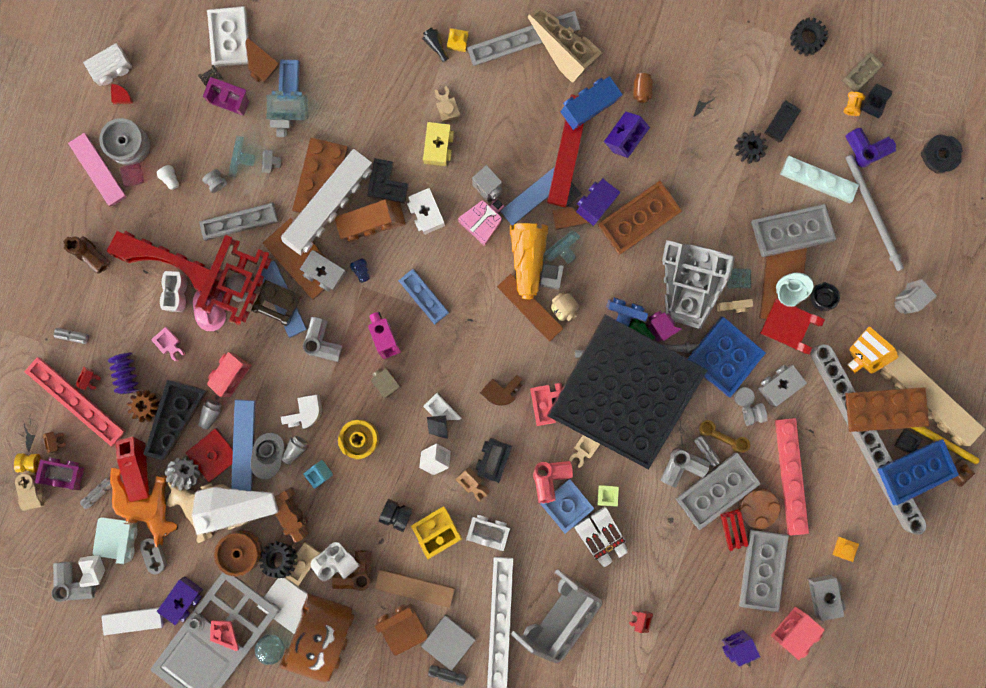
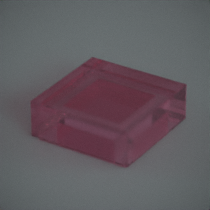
M139 163L120 167L125 187L144 183Z

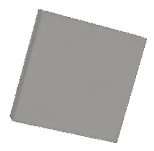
M444 615L421 647L452 671L476 638L447 615Z

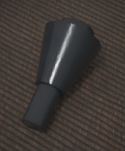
M429 28L423 33L424 37L422 40L435 53L437 52L444 63L449 58L443 49L438 29Z

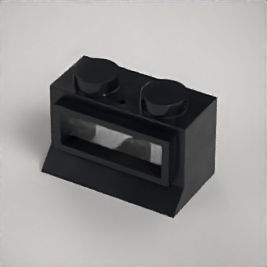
M492 438L489 439V442L485 441L481 451L485 454L482 460L478 459L475 468L478 471L477 475L499 483L512 445Z

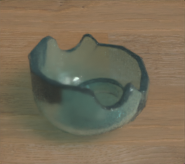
M265 635L255 645V656L262 664L273 665L279 662L284 655L285 646L278 636Z

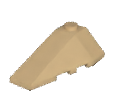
M538 7L529 14L528 19L558 69L572 83L602 54L589 39L584 36L580 38L573 33L574 29L571 27H563L559 24L557 18L542 8Z

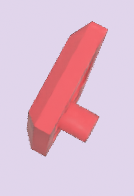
M212 620L210 641L238 651L239 646L232 621Z

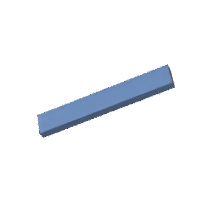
M235 400L231 489L252 491L253 472L251 470V456L254 445L256 400Z

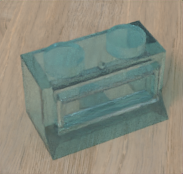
M280 90L271 91V94L266 95V119L306 120L308 118V95H302V91H290L291 94H283V91Z

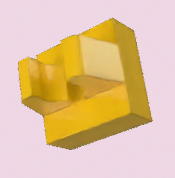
M450 28L447 49L466 52L469 31Z

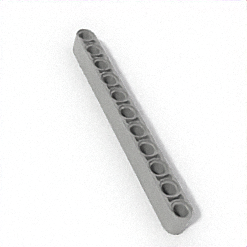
M829 345L815 346L811 350V358L848 425L845 393H854L855 390L833 349ZM820 349L825 351L823 359L819 356ZM830 365L834 368L832 376L828 373ZM839 383H842L843 385V391L841 393L837 390V385ZM877 431L852 432L902 528L907 532L917 535L925 532L926 522L913 498L899 505H892L877 469L893 462ZM867 434H869L871 437V440L868 444L865 442V436ZM876 451L880 454V458L877 461L874 459ZM904 503L907 504V510L905 512L902 511V506ZM915 520L917 524L916 527L912 529L911 524Z

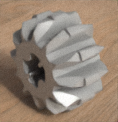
M177 457L174 462L171 461L167 466L168 468L165 471V476H167L166 482H172V488L178 486L179 491L183 487L187 490L190 489L191 485L194 486L197 483V479L200 476V472L197 471L198 465H192L193 460L188 462L186 457L182 461Z

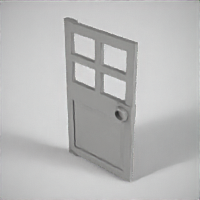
M222 573L150 670L173 688H222L281 609L274 603H270L238 577ZM226 580L245 594L235 608H232L216 595ZM249 599H252L268 612V615L259 627L239 613ZM211 600L230 614L225 621L236 619L253 632V635L244 647L238 644V651L210 641L211 622L204 618L201 613Z

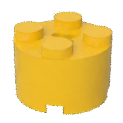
M353 420L346 423L341 429L338 436V445L342 453L348 457L363 459L370 456L377 449L379 433L376 427L369 421ZM357 434L363 437L361 444L359 442H355Z

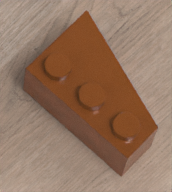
M386 199L336 216L335 218L340 239L348 240V242L357 241L359 237L372 236L377 232L406 225L401 203Z

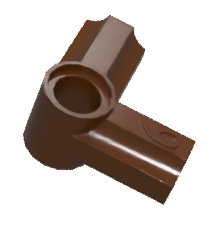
M67 237L63 241L64 249L68 253L84 261L97 274L108 268L110 262L95 249L96 246L86 237Z
M354 551V560L358 563L359 567L345 579L337 571L332 576V589L366 590L372 582V551ZM359 576H364L367 579L366 585L359 584Z

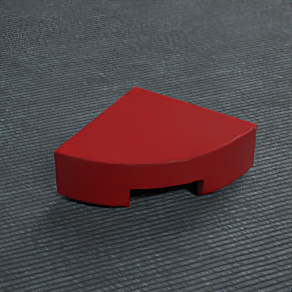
M111 84V103H133L130 94L123 87Z

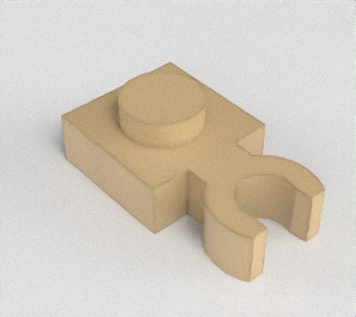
M447 86L444 87L446 92L444 95H440L438 90H435L436 98L441 101L436 103L442 123L460 117L455 99H449V89Z
M748 299L716 304L717 312L736 310V313L748 312L747 308L753 307V301Z
M582 435L574 447L578 452L573 453L569 461L572 462L574 458H579L580 463L577 467L580 468L584 463V457L586 456L590 459L600 444Z

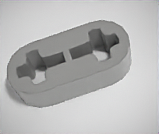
M154 537L143 540L140 549L147 570L151 574H159L165 570L167 563L160 544L157 548H152V550L146 548L149 543L155 546ZM156 561L160 562L161 566L153 568L152 564Z

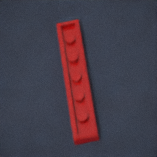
M571 94L570 98L573 97L575 99L578 96ZM565 119L547 199L548 204L564 208L567 205L584 123L573 130Z

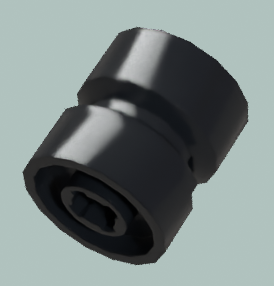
M388 499L378 522L387 526L392 524L394 529L404 532L413 509L405 505L399 507L398 502Z

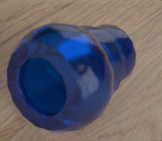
M364 258L350 263L351 271L355 273L361 283L370 280L367 272V261Z

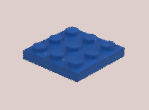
M720 317L687 359L706 368L708 371L704 377L727 397L731 398L766 352L726 318Z

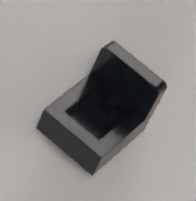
M875 84L866 96L862 111L879 119L893 91L880 84Z

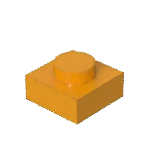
M838 536L832 555L853 562L859 544Z

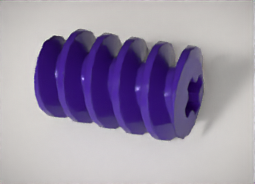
M131 352L118 354L108 359L109 363L114 364L110 366V370L116 371L111 374L112 378L117 379L112 384L119 386L114 390V393L129 394L140 391V389H134V386L138 385L139 382L132 381V379L137 377V374H131V371L136 369V367L129 366V364L134 362V359H128V356L133 354Z

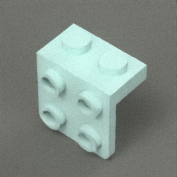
M105 517L99 518L93 555L116 559V563L120 564L132 561L135 552L134 542L138 533L137 523Z

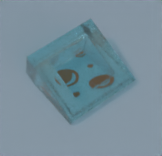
M732 269L731 276L727 282V288L750 289L751 269Z

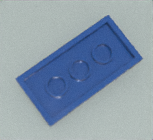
M943 439L928 444L877 469L892 505H899L959 476Z

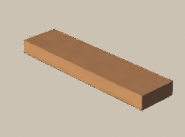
M382 569L379 570L375 586L376 590L450 608L455 589L454 587Z

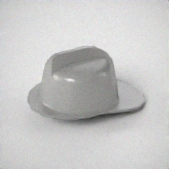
M265 433L254 443L251 456V470L256 477L270 479L279 471L284 451V443L279 435Z

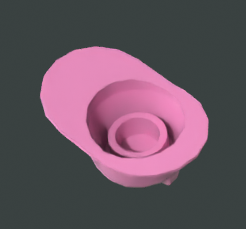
M197 291L193 297L194 315L197 324L206 331L220 329L226 320L225 309L214 305L211 314L197 310L195 305L200 295ZM220 292L217 301L222 302L223 296ZM209 297V299H208L206 305L209 306L210 301H211V299H213V298H210V297Z

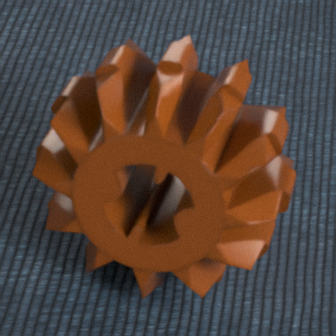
M144 390V392L137 391L136 396H130L133 402H128L127 405L131 406L132 409H129L127 412L134 413L132 416L133 420L139 419L141 423L145 420L147 422L152 421V417L156 416V410L159 407L157 404L161 401L160 399H155L156 393L150 394L149 390ZM142 404L147 405V408H143Z

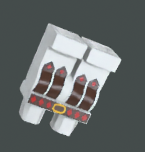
M604 506L590 515L600 533L597 532L589 517L578 522L574 528L595 560L598 559L606 567L613 562L608 555L610 551L614 549L618 557H622L628 551L624 544L626 541Z

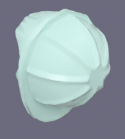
M804 273L785 275L776 284L778 298L786 306H796L810 295L814 284L812 279Z

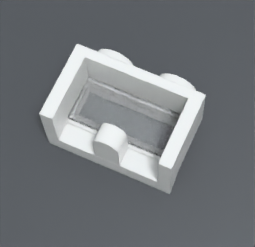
M477 515V518L472 517L466 540L504 551L510 528L506 527L507 523L497 520L495 524L487 522V517Z

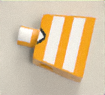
M869 326L850 347L849 351L854 359L847 366L853 373L858 372L862 367L869 373H874L899 358L896 349Z

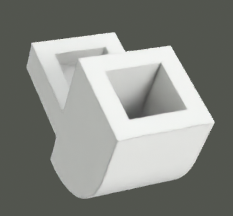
M320 395L298 398L300 414L281 417L282 424H288V427L299 426L300 421L302 422L303 429L313 426L317 423L322 413Z

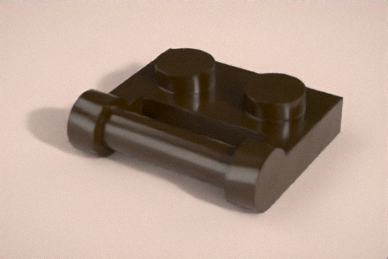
M265 280L251 311L256 314L259 312L280 321L282 325L287 327L302 295ZM264 300L286 309V314L283 315L262 306Z

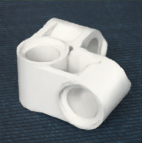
M338 542L330 544L311 561V568L322 581L330 579L337 571L345 579L359 567L354 558Z

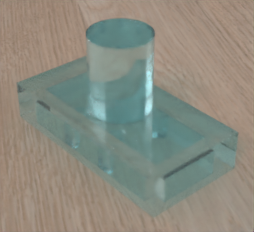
M236 136L228 176L236 177L239 163L249 166L254 165L256 155L241 152L244 137Z
M570 231L548 249L543 257L551 262L561 255L567 264L571 263L576 258V255L569 246L577 241L580 236L576 231Z

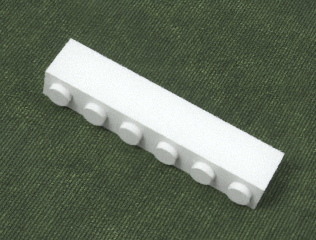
M353 149L281 236L282 242L299 255H302L304 251L307 253L313 246L312 241L315 237L319 238L325 231L324 226L336 218L337 210L340 207L344 208L348 203L349 195L351 193L355 194L361 186L359 183L362 179L366 180L372 173V162Z

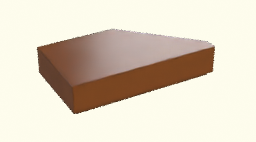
M572 207L552 210L556 230L589 224V222Z

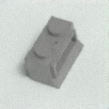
M921 279L907 283L906 289L895 297L894 306L903 314L918 312L937 295Z

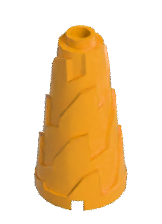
M533 223L510 225L517 291L522 296V299H534V296H537L539 291L540 272L542 271L548 226L542 224V228H537V224Z

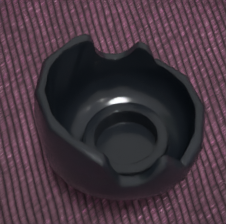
M826 282L815 285L810 294L811 303L820 311H830L837 307L840 302L839 290L834 285Z

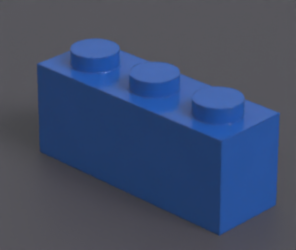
M610 76L604 80L603 78L598 79L593 83L594 87L591 89L586 87L578 93L579 96L577 98L571 97L563 103L564 107L560 112L573 130L617 102L623 95Z

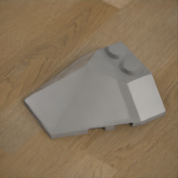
M666 240L662 258L666 276L664 277L667 295H665L666 314L669 313L675 322L701 329L731 276L735 256L709 248Z

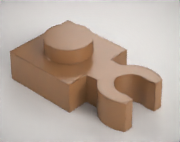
M470 467L455 479L468 493L472 491L478 501H481L490 493L486 486L480 484L483 480Z

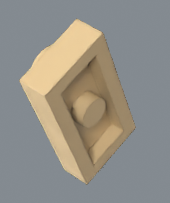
M304 542L296 554L298 558L294 559V561L298 562L297 565H293L295 570L294 572L290 571L291 575L286 576V578L299 586L311 569V561L321 552L307 542Z

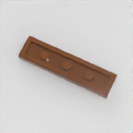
M512 274L497 286L549 342L563 330L560 324L535 298L522 299V296L517 291V280Z

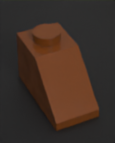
M247 38L245 46L248 70L251 72L250 76L258 83L260 80L264 83L279 63Z

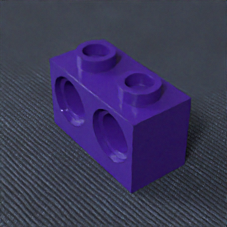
M743 630L722 639L725 645L722 647L724 654L731 663L735 662L738 667L760 658L753 639Z

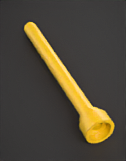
M926 427L912 428L933 441L943 439L947 449L971 463L978 464L980 462L979 458Z

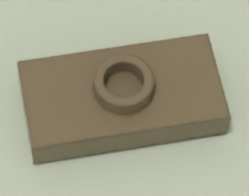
M870 52L842 81L854 92H858L884 64Z

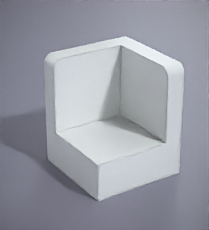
M437 443L421 451L419 468L432 475L448 469L451 451Z
M100 555L80 558L78 563L83 574L79 582L80 587L99 585L105 572Z

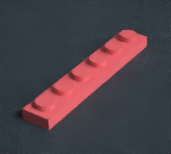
M37 357L24 371L111 447L115 445V441H119L126 433L121 426L40 357Z
M796 418L775 420L787 533L790 536L809 534Z

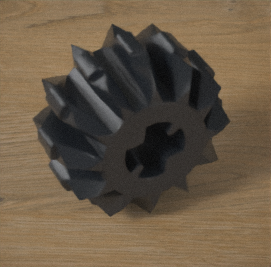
M750 131L749 135L744 132L742 137L736 139L738 144L734 146V149L739 150L736 156H742L741 162L747 159L748 164H751L753 160L757 163L760 161V157L763 158L766 155L764 151L768 149V146L763 145L766 139H760L761 133L755 136L754 131ZM750 144L753 146L752 150L748 148Z

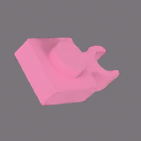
M165 327L151 339L163 354L170 352V356L174 361H179L175 356L178 351L181 355L185 356V352L176 346L180 341L168 327Z

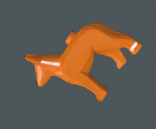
M112 467L110 482L113 489L112 507L117 515L126 518V522L138 523V520L146 522L154 536L155 547L157 548L159 544L162 546L164 537L179 528L178 524L166 520L165 489L167 476H156L149 498L130 502L125 485L121 480L120 469Z

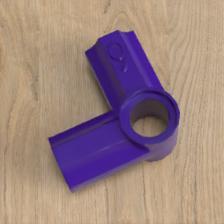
M857 128L845 136L856 155L855 161L860 167H868L871 163L896 152V144L893 139L887 137L871 145L862 128Z

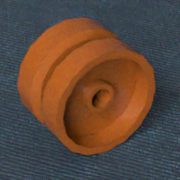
M234 531L220 539L216 545L214 552L215 563L220 571L226 575L234 577L245 575L259 564V558H262L260 554L263 552L262 542L251 531Z

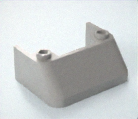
M557 569L555 573L562 578L558 584V592L562 595L540 626L537 624L529 625L523 635L515 631L511 633L530 653L554 663H559L566 657L602 605V600L575 579Z

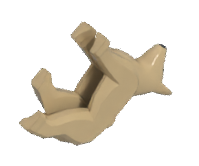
M168 482L171 491L166 505L168 507L180 505L185 516L194 526L192 511L196 492L191 489L187 490L184 487L179 491L178 486L172 488V482ZM209 483L201 487V490L212 487H221V489L231 490V488L227 487L224 484L213 486L212 483ZM247 521V522H244V523L236 524V525H233V526H229V527H227V528H228V530H230V529H233V528H235V527H239V526H241V525H244V524L248 523V521ZM212 532L198 534L197 543L213 537Z

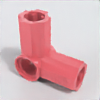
M570 461L556 463L540 462L536 465L533 478L536 484L538 503L555 501L553 481L572 479L573 470ZM538 470L546 471L547 476L539 475Z

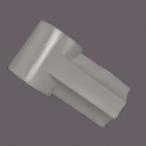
M311 317L306 339L303 342V350L310 356L338 362L342 346L323 341L328 321ZM310 342L317 343V349L313 352L307 350Z
M676 448L670 454V460L660 481L676 488L684 469L704 478L709 470L710 462L683 449ZM679 453H683L684 460L679 463L676 462V456Z
M72 562L53 563L54 588L51 595L55 601L63 602L95 598L96 585L80 587L79 582L73 583ZM62 587H64L67 591V595L65 597H63L60 594V589Z

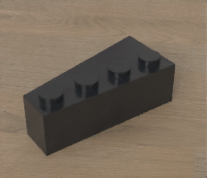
M171 379L167 380L143 455L160 460L166 459L209 390Z

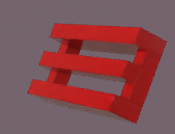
M736 509L720 514L729 551H733V548L740 549L741 546L747 547L748 541L741 511ZM734 515L737 517L742 541H739ZM727 517H730L735 543H732Z

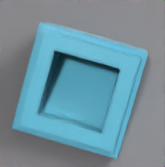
M321 460L303 475L312 487L316 489L333 476V473L325 462Z

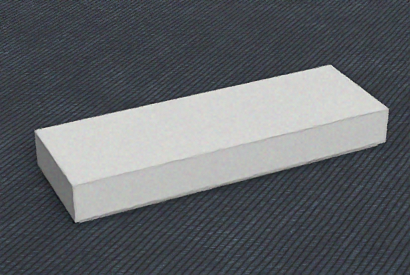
M159 607L102 615L103 634L111 635L162 628L164 626L163 616L157 613Z

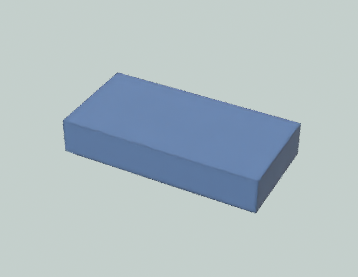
M280 60L278 94L280 99L299 98V60Z

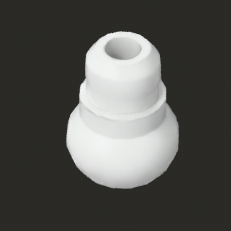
M166 165L157 171V177L163 180L170 190L179 187L175 170L171 165Z

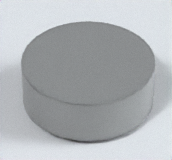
M743 387L736 390L734 400L739 406H750L754 402L755 396L751 389Z

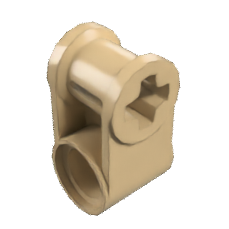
M28 472L21 474L15 480L18 502L22 511L45 505V496L41 484H37L33 480L36 479L37 473Z

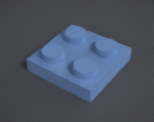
M570 479L554 491L555 501L540 503L564 533H567L594 510L593 506Z

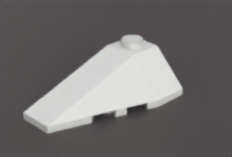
M212 487L195 493L192 519L198 535L278 513L274 493Z

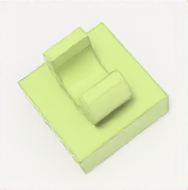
M599 485L598 505L618 506L619 487Z

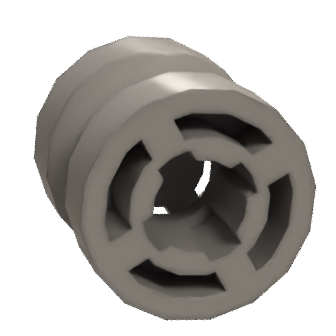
M763 403L756 404L755 407L746 406L742 408L743 418L747 426L753 425L757 421L760 423L767 422V412Z

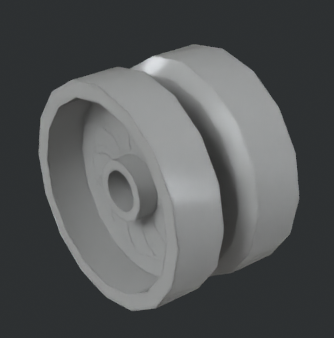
M124 118L114 119L108 122L101 130L99 139L103 152L119 164L132 166L142 162L147 157L150 150V140L146 132L131 120Z

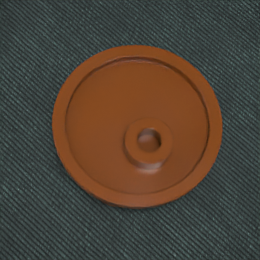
M755 488L740 499L738 509L741 511L743 521L748 526L765 529L777 520L780 513V503L771 491L764 488Z

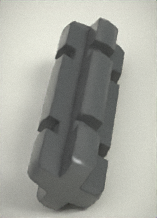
M431 665L428 671L429 677H438L439 680L449 683L455 682L459 686L465 684L466 675L456 674V672L444 668L438 669L434 665Z

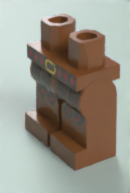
M291 487L274 496L278 508V513L275 515L282 527L285 528L283 530L285 536L290 534L296 543L309 534L305 526L309 521L307 517L303 518L302 511L296 507L292 499L295 492Z

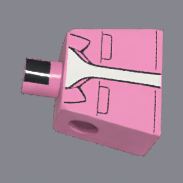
M495 199L490 205L482 200L460 216L458 222L481 244L486 246L502 222V218L498 213L504 205L498 199Z

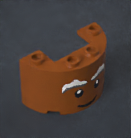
M308 593L301 609L300 621L289 649L286 648L279 668L323 683L329 682L333 670L338 669L341 657L339 656L341 650L345 651L348 644L346 635L349 626L352 625L354 620L352 608Z

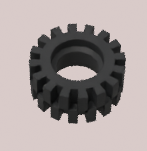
M806 18L805 21L803 19L795 26L790 36V40H792L791 46L795 45L794 51L798 49V54L805 53L804 56L814 55L825 45L828 39L826 37L828 30L824 31L826 26L820 25L822 21L819 20L817 23L816 18L812 20ZM807 30L813 32L815 42H805L802 38V33Z
M277 541L269 543V547L265 546L263 548L265 552L260 554L263 555V558H259V562H263L260 565V568L263 569L262 572L274 578L290 576V571L294 572L295 570L293 565L298 563L294 561V559L298 558V555L294 554L296 550L292 549L293 546L287 543ZM278 553H282V563L279 567H275V557Z

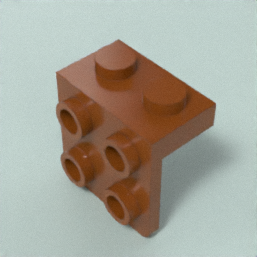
M411 603L407 606L405 604L400 605L390 615L386 613L377 618L378 621L374 626L377 633L382 632L392 654L395 656L425 641L428 637Z

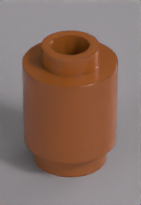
M639 73L634 79L633 98L638 103H647L648 100L652 99L653 79H651V74Z

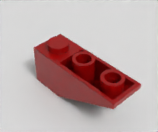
M135 437L115 441L116 460L129 501L135 502L149 498L146 456L143 455L146 448L145 442Z

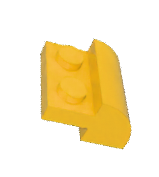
M445 506L411 525L419 541L418 543L428 560L462 540V536Z

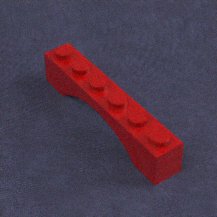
M116 231L107 249L111 256L127 263L152 260L170 264L185 273L191 280L194 288L201 293L210 272L203 263L196 260L190 262L186 256L179 253L176 255L169 253L170 250L163 246H159V248L152 246L153 243L144 238L140 241L130 232L124 231V233ZM218 281L215 282V285L209 296L210 298H213L215 300H217L221 292L219 290H216Z

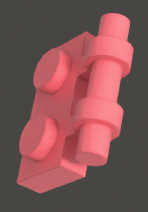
M562 383L554 384L555 392H550L549 385L530 388L537 426L556 423L547 414L553 405L551 398L558 397L563 388Z

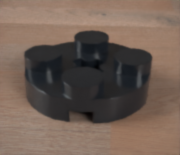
M937 135L925 144L924 149L921 151V157L925 165L934 173H947L959 166L962 161L961 153L963 149L955 137ZM939 150L946 151L945 159L939 156Z

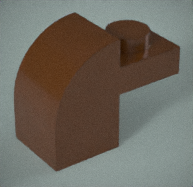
M516 375L505 388H502L492 379L480 394L494 405H508L515 400L510 393H516L523 386L520 383L522 379Z

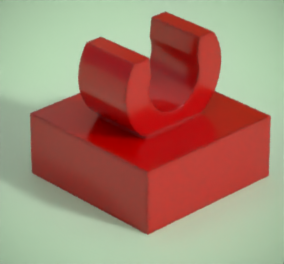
M83 366L76 385L83 390H86L87 386L94 390L96 386L90 384V381L92 379L100 380L101 378L97 374H93L94 372L91 369Z
M633 611L631 614L637 617V622L629 621V625L635 627L634 631L648 633L653 613Z

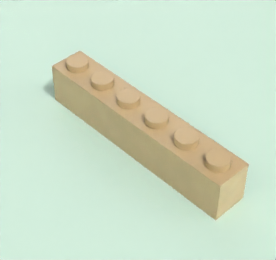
M896 350L899 358L879 369L881 371L880 374L885 379L891 380L895 384L894 387L896 389L926 387L928 418L938 423L937 427L941 431L951 435V440L958 446H971L984 432L985 428L900 350Z

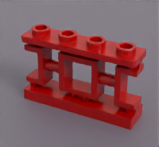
M225 234L195 308L211 314L214 305L232 312L229 321L240 326L242 322L246 323L250 313L247 311L249 304H254L257 296L254 291L257 286L261 287L264 276L261 274L264 269L268 270L272 259L269 258V252H263L261 249H258L255 257L238 251L240 241L234 240L233 237ZM233 246L231 254L239 257V262L237 266L226 263L223 270L221 269L230 247ZM259 258H262L254 281H250L253 273L244 270L247 261L257 265ZM229 270L247 277L240 293L222 286ZM218 281L216 290L224 292L225 295L222 302L211 299L208 306L206 305L215 282ZM246 292L248 296L239 317H236L238 308L230 306V301L233 296L243 299Z

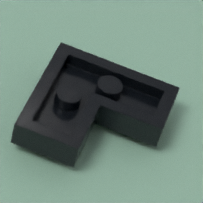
M374 158L367 196L405 204L409 185L390 180L394 164L392 161Z

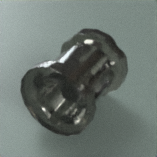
M212 65L211 69L204 74L198 75L205 86H207L210 77L218 80L224 79L215 65Z

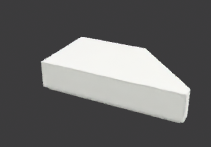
M438 393L423 406L432 416L446 415L447 420L461 419Z

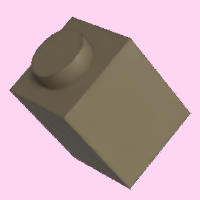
M380 368L372 374L374 378L371 381L384 398H388L401 388L387 368L384 370Z

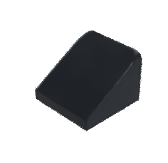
M446 415L427 417L429 434L448 438Z

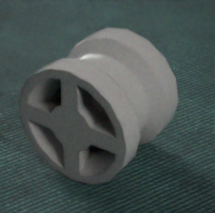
M218 169L207 173L202 179L205 184L209 185L211 193L220 191L227 184V181L220 176L221 173Z

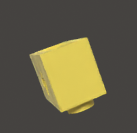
M427 122L423 155L424 164L447 166V161H451L452 150H449V142L453 143L454 131H451L449 124ZM438 141L442 142L440 148H436V144H438Z

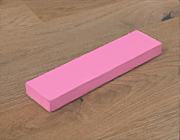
M83 133L68 143L108 206L112 207L127 197L87 134Z

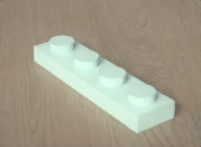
M791 156L786 158L780 173L784 177L849 204L852 203L859 187L854 182Z

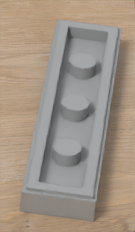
M269 203L203 220L199 224L203 240L207 241L225 236V234L230 235L279 221L274 203Z

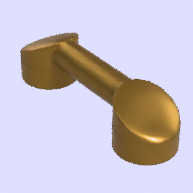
M705 420L699 425V432L702 436H712L730 445L737 453H744L750 449V441L746 437L733 439L717 431L714 422L711 420Z

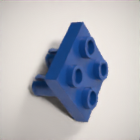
M615 297L613 300L608 299L606 307L618 313L617 321L628 327L631 318L646 321L648 313L644 311L645 308L634 303L628 306L624 300Z

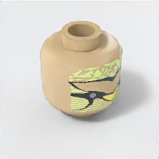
M562 292L552 299L551 309L560 321H571L578 316L576 312L579 310V304L570 293L565 294Z

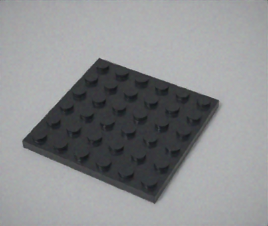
M604 314L547 415L649 470L708 370Z

